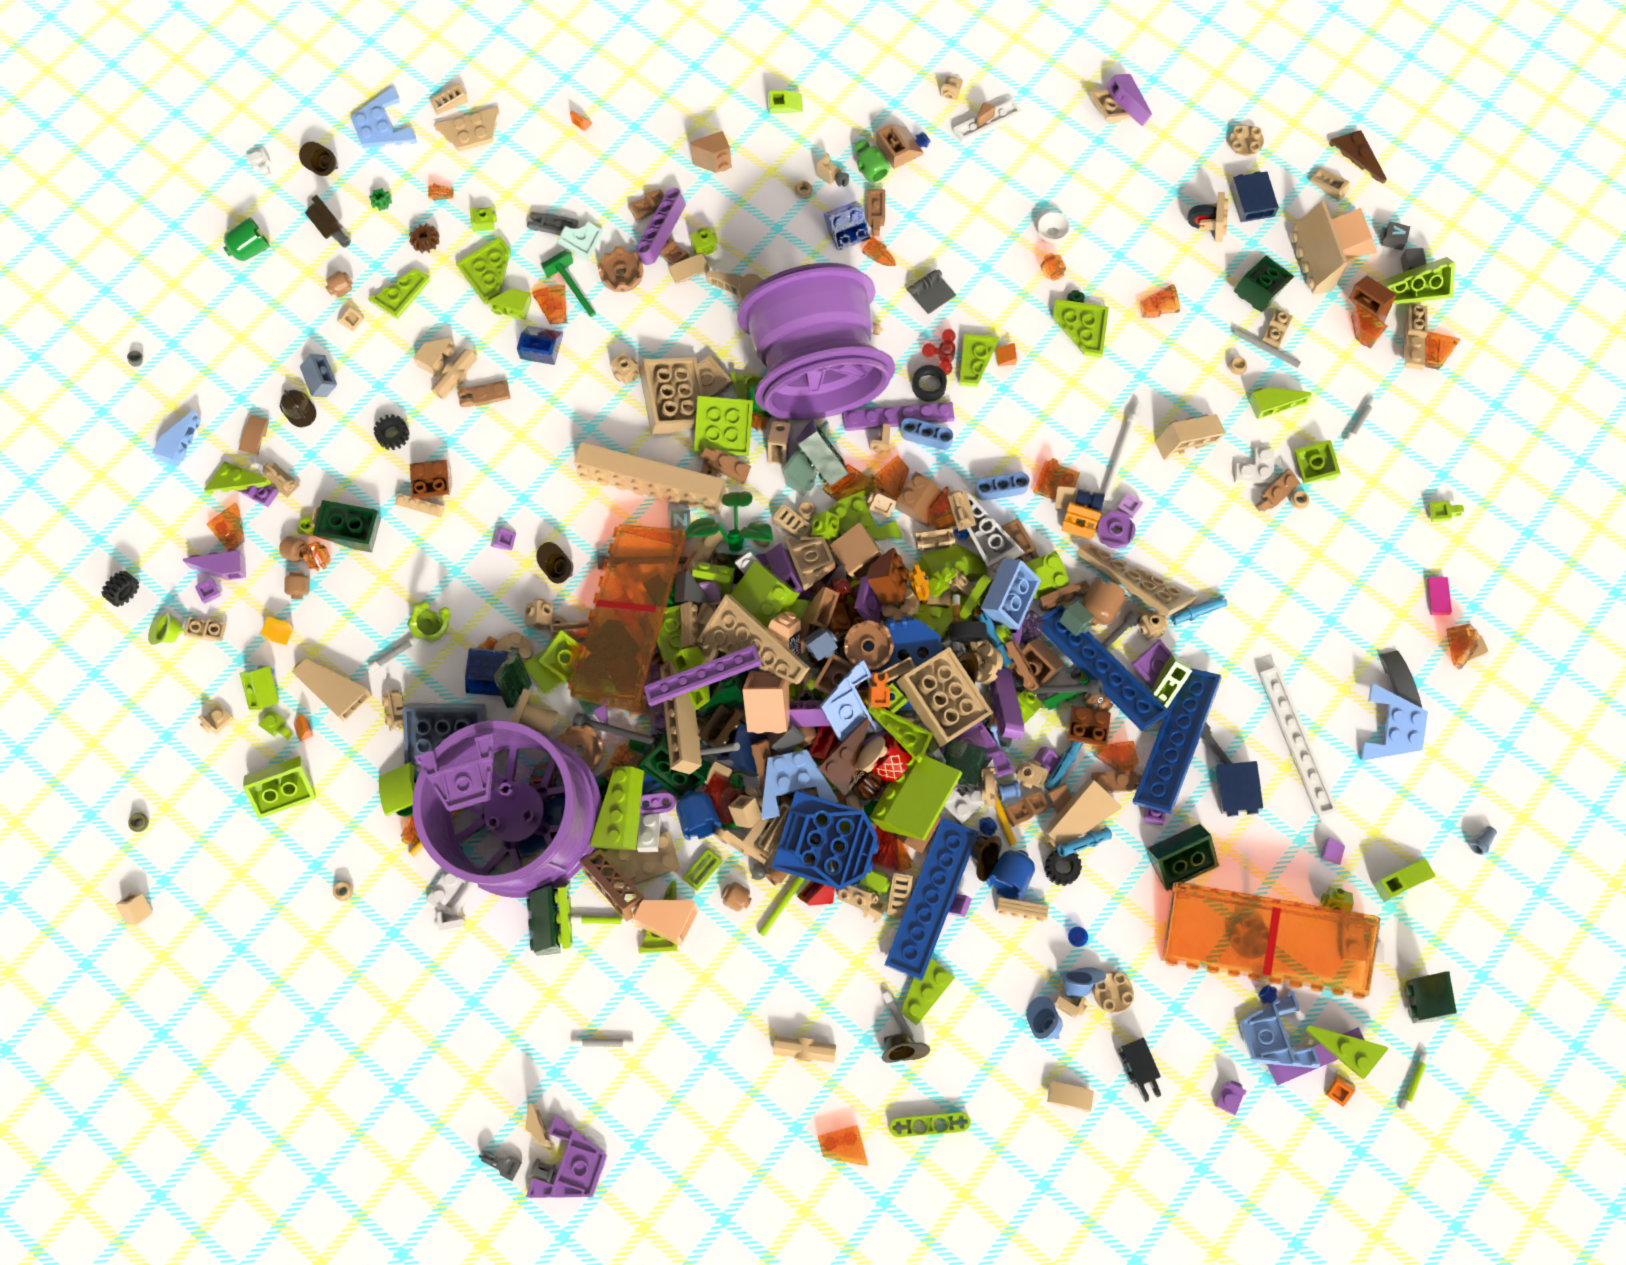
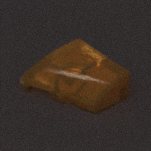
M1171 284L1140 301L1142 318H1160L1161 314L1180 312V303L1175 284Z
M565 285L545 287L532 292L533 298L539 304L549 324L568 323Z

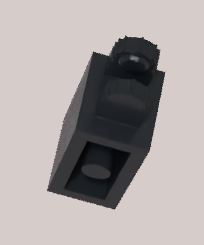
M1143 1037L1121 1046L1117 1054L1121 1064H1125L1128 1070L1126 1076L1131 1085L1134 1084V1087L1138 1088L1145 1103L1149 1101V1095L1144 1084L1150 1083L1154 1095L1157 1098L1160 1097L1161 1091L1156 1080L1161 1078V1075L1145 1038Z

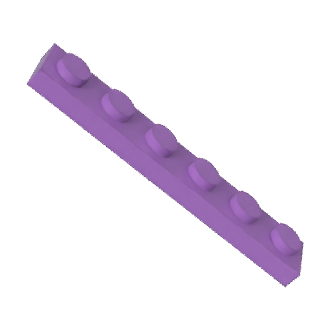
M953 402L843 412L845 431L883 428V424H891L890 427H899L906 418H914L929 423L953 422L955 420Z
M752 645L643 687L648 704L653 706L760 666L762 663L756 646Z

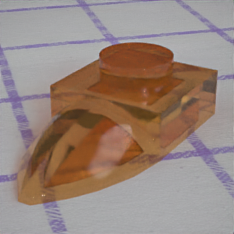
M874 237L862 249V253L875 262L885 266H896V261L887 250V246Z

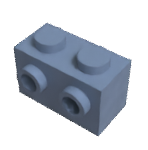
M309 354L300 365V370L311 397L327 398L337 386V382L326 355Z
M822 627L802 640L811 655L818 661L824 657L829 658L835 653V649L838 648L835 644L838 640L834 634Z

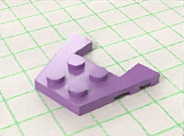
M981 721L942 746V755L946 760L945 764L955 769L993 759L998 777L1015 773L1014 767Z
M494 733L474 738L479 755L478 760L439 771L434 751L414 756L448 811L451 812L490 800L495 748Z
M554 1116L548 1134L569 1141L554 1184L532 1178L526 1197H594L608 1155L561 1118Z

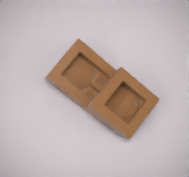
M661 189L645 193L643 199L629 203L628 209L636 221L655 213L664 197V193Z
M670 237L660 253V256L672 265L689 258L688 252L678 247Z
M251 415L245 426L238 450L259 455L262 437H266L269 419Z
M1040 790L1025 797L1022 801L1006 807L1004 811L1012 827H1015L1050 809V805Z

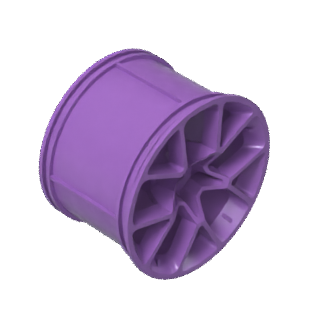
M510 721L479 722L451 734L433 750L436 755L439 771L478 760L479 755L474 738L494 733V753L509 749L506 777L502 778L493 771L492 779L500 784V786L491 792V798L486 801L484 810L473 805L464 807V809L480 816V819L456 835L453 828V811L450 812L446 809L421 768L414 788L412 808L415 829L429 856L450 874L460 879L477 883L478 887L482 890L503 897L527 898L530 897V892L546 886H552L555 890L561 884H565L582 869L580 861L591 855L595 847L589 845L602 807L599 786L585 761L575 751L560 741L543 736L527 726ZM520 747L541 750L550 755V760L540 786H530L526 783L515 781ZM558 766L564 785L550 788ZM565 793V809L561 825H549L543 820L544 803L550 796ZM487 825L490 832L501 840L503 847L483 868H477L467 859L459 844ZM533 834L543 836L548 845L547 849L533 862L522 867L518 851L520 842L531 837ZM510 853L514 872L490 876L489 874Z

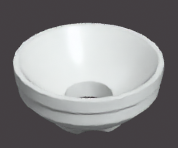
M1058 212L1046 213L1038 221V233L1047 242H1061L1070 231L1069 220ZM1055 229L1058 234L1051 236L1047 231Z

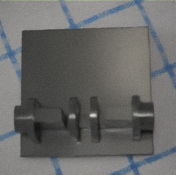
M940 269L933 270L906 288L928 315L956 296L954 291L941 278L943 274Z

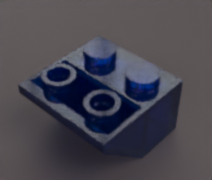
M855 201L823 213L828 232L838 251L871 239L862 205Z
M527 326L521 332L516 348L519 358L555 365L564 333Z
M469 648L465 672L466 693L504 696L509 686L508 651Z

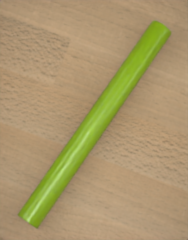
M796 877L762 925L758 934L765 937L805 880L804 878Z

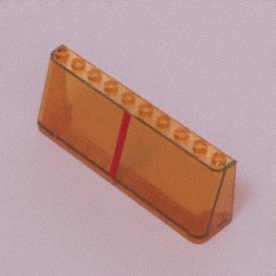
M620 523L618 527L615 526L613 531L615 540L614 543L610 542L608 548L610 557L609 560L605 559L603 565L605 574L599 578L598 587H600L599 593L596 592L594 595L593 603L595 607L594 610L590 609L588 616L590 624L589 627L585 626L583 633L585 641L584 644L580 643L578 650L580 658L579 661L575 660L573 666L575 675L574 678H570L567 689L571 690L570 697L639 713L641 708L640 702L644 695L643 686L646 685L680 558L685 549L686 531Z
M1176 882L1173 883L1169 892L1161 961L1166 962L1165 964L1169 966L1181 964L1186 965V968L1191 970L1204 968L1207 969V972L1219 974V971L1227 972V975L1231 977L1244 975L1253 981L1266 979L1271 984L1280 985L1283 982L1289 983V986L1293 988L1306 986L1316 992L1329 990L1333 995L1343 996L1346 993L1352 994V997L1356 999H1365V997L1370 996L1381 918L1364 913Z

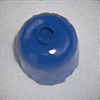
M689 790L678 800L676 812L684 839L690 841L691 837L697 836L700 840L713 835L716 831L715 828L722 827L712 799L707 793Z
M1023 850L1005 851L998 859L986 883L989 887L993 885L998 889L996 892L998 895L1012 900L1016 897L1019 901H1022L1035 873L1034 862L1029 857V854Z

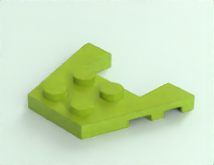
M873 474L869 475L829 508L830 513L839 516L838 533L840 537L859 522L866 528L874 540L879 539V541L889 538L901 539L903 537L896 521L877 528L863 499L869 492H872L874 487L878 490L880 489Z
M953 593V595H960V605L953 606L951 599L949 608L920 604L917 614L915 615L914 613L910 617H914V620L919 619L938 633L942 639L949 630V625L956 619L969 597Z

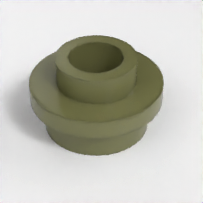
M140 812L131 815L128 820V826L134 832H142L149 825L148 817ZM142 820L141 825L137 826V822Z

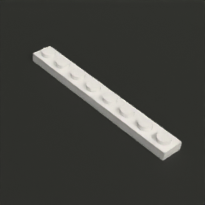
M1275 667L1260 672V678L1317 817L1321 818L1337 813L1338 808L1280 668Z

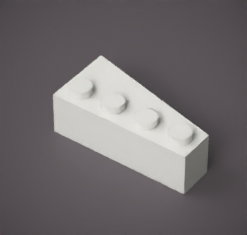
M968 494L976 525L967 528L987 567L993 572L1000 567L1003 559H1015L1024 554L1025 552Z

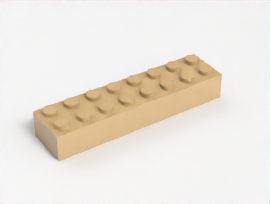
M584 442L580 443L574 464L578 477L584 481L589 482L592 480L603 486L611 485L622 491L630 490L637 495L645 494L656 500H668L675 505L680 503L691 509H703L709 514L721 513L723 507L722 498L726 494L725 479Z

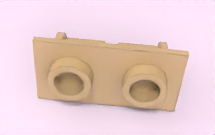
M275 462L263 465L264 473L261 476L272 482L271 485L286 498L300 486L297 481Z
M953 490L951 492L952 495L948 496L958 531L975 526L976 521L966 490L961 492Z
M953 528L915 532L917 550L953 546L955 544Z
M955 569L957 576L948 582L951 586L949 589L953 592L956 591V594L969 597L976 585L972 584L965 575Z
M387 688L385 694L382 695V706L386 707L385 724L389 726V731H392L394 726L401 729L403 728V710H397L396 708H403L402 694L399 693V690H392L390 693L389 688Z
M853 884L842 890L838 889V900L870 912V905L876 904L878 901L876 893H870L853 886Z

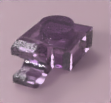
M1033 610L1027 611L1023 627L1026 629V632L1021 636V642L1025 646L1029 640L1037 639L1041 635L1044 620Z

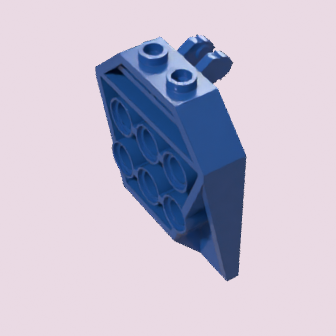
M901 616V622H895L894 618L883 621V625L889 629L894 642V648L890 660L881 668L870 671L871 675L872 673H879L901 662L902 660L898 658L901 651H907L915 666L918 667L943 651L940 635L919 619L914 620V617ZM867 641L863 649L870 652L874 649V645L872 642ZM926 648L929 651L928 656L925 658L919 657V649ZM900 676L893 680V684L904 695L903 691L896 682L902 677ZM890 693V701H893L895 694ZM908 701L898 711L912 710L914 708Z
M795 791L771 868L842 890L866 877L867 873H871L874 864L871 859L873 854L877 853L880 842H877L878 836L865 811ZM818 814L825 815L826 822L824 825L817 824L816 817ZM842 821H846L849 824V830L845 833L839 829V824ZM813 833H817L820 836V842L817 845H813L810 842V836ZM837 840L843 843V849L840 852H836L833 849V844ZM806 853L814 855L812 864L808 865L804 862ZM830 860H834L837 863V869L833 872L827 868Z

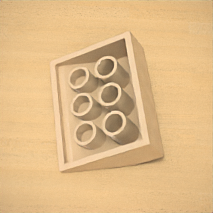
M1321 201L1295 224L1290 234L1291 241L1296 247V256L1300 258L1301 269L1306 275L1307 286L1311 289L1312 295L1333 291L1347 265V260L1325 201Z
M697 358L643 359L639 373L651 435L671 434L694 428L697 396H704Z
M950 647L896 681L927 730L933 733L932 737L939 748L993 714Z

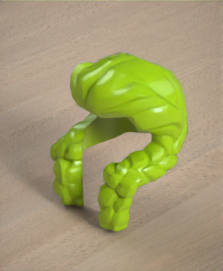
M426 601L414 603L411 617L407 623L412 636L417 639H425L428 642L440 640L449 626V619L451 617L449 608L443 607L437 614L435 611L429 610L431 607Z

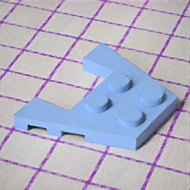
M394 87L389 88L350 117L363 148L385 146V144L395 143V145H402L403 142L417 143L411 127L393 132L384 112V108L400 103Z
M862 659L858 661L820 704L825 717L840 741L864 718L870 721L867 733L880 732L885 729L875 718L872 719L855 689V685L871 677V673Z
M1370 684L1368 702L1387 704V716L1383 745L1362 742L1360 760L1423 750L1428 711L1376 684Z
M807 750L768 757L761 813L762 820L780 816L776 796L795 793V791L800 789L809 790L816 788L819 798L838 803L836 795L822 773L816 768L817 765Z
M1294 991L1287 993L1282 999L1275 1000L1270 1006L1263 1010H1258L1239 1022L1252 1063L1310 1068L1320 1067L1314 1047L1292 1051L1280 1015L1299 1011L1300 1007Z

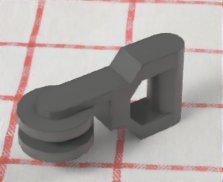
M482 1149L483 1155L479 1154L478 1156L481 1158V1161L499 1170L500 1176L513 1182L522 1161L509 1156L504 1159L499 1158L495 1166L493 1165L492 1158L496 1159L497 1156ZM506 1160L513 1162L508 1173L502 1171V1165Z

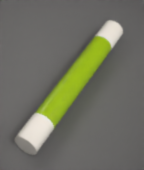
M571 916V923L632 925L633 920L632 918L626 922L622 916Z
M1422 1052L1400 1107V1110L1408 1113L1430 1058V1055Z

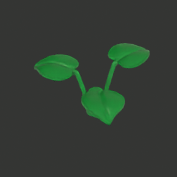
M748 491L730 492L722 498L723 505L728 507L734 506L735 529L730 530L727 535L721 525L715 523V520L712 518L697 519L686 530V538L692 536H712L720 530L724 537V542H728V549L731 552H739L743 549L744 538L773 542L772 529L767 523L754 522L750 523L747 527H743L742 530H738V506H749L753 500L752 494Z

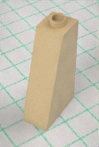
M307 658L298 662L294 670L291 671L342 722L349 718L372 696L364 686Z
M1087 779L1042 833L1047 837L1045 839L1046 842L1053 847L1067 843L1080 837L1119 811L1122 806L1095 780Z

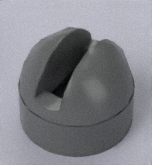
M845 172L837 173L835 175L836 184L839 187L841 185L846 187L849 184V174Z
M139 351L128 353L127 359L131 366L139 367L142 365L143 357Z
M754 863L751 879H763L766 875L765 867Z

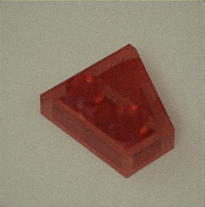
M714 774L704 790L711 797L721 822L728 826L733 818L728 806L740 795L745 796L747 792Z
M877 825L875 832L878 836L877 842H880L877 853H874L871 859L874 862L873 866L898 871L897 834L884 831Z

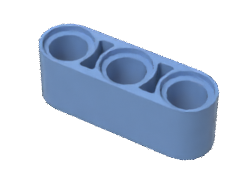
M906 418L901 423L900 434L904 440L941 450H947L952 446L953 431L950 428L914 418ZM908 427H909V428H912L913 430H912V431H907V430H905V428H908ZM928 432L931 435L925 436L923 433ZM941 437H947L948 440H942Z
M1024 472L982 478L977 481L975 496L981 501L1022 495L1028 490L1030 478ZM1016 482H1023L1025 485L1020 486ZM998 485H1005L1006 488L1002 489ZM985 487L988 491H981L980 488Z

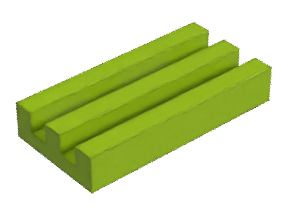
M707 848L682 877V880L698 892L721 865L723 860ZM708 855H710L711 857L709 858V860L703 865V867L698 871V873L693 877V879L690 880L689 877L704 861V859ZM714 860H717L696 885L695 882L699 879V877L705 872V870L710 866V864Z

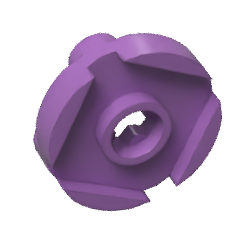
M1109 512V514L1100 519L1097 526L1100 543L1114 549L1126 548L1133 540L1136 532L1134 522L1124 512ZM1118 526V530H1121V532L1116 534L1111 529Z

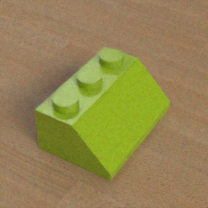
M301 756L244 775L243 788L258 819L316 799L308 770Z

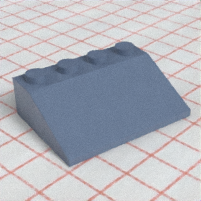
M408 703L403 707L404 763L419 765L414 756L433 751L443 740L464 727L485 722L486 704Z

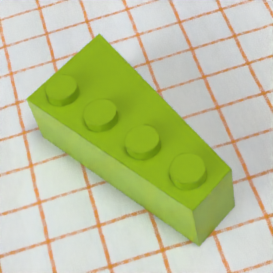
M1444 257L1377 282L1397 294L1393 304L1453 298L1455 262L1448 257Z
M614 767L589 846L608 850H636L644 777L643 770L634 767Z

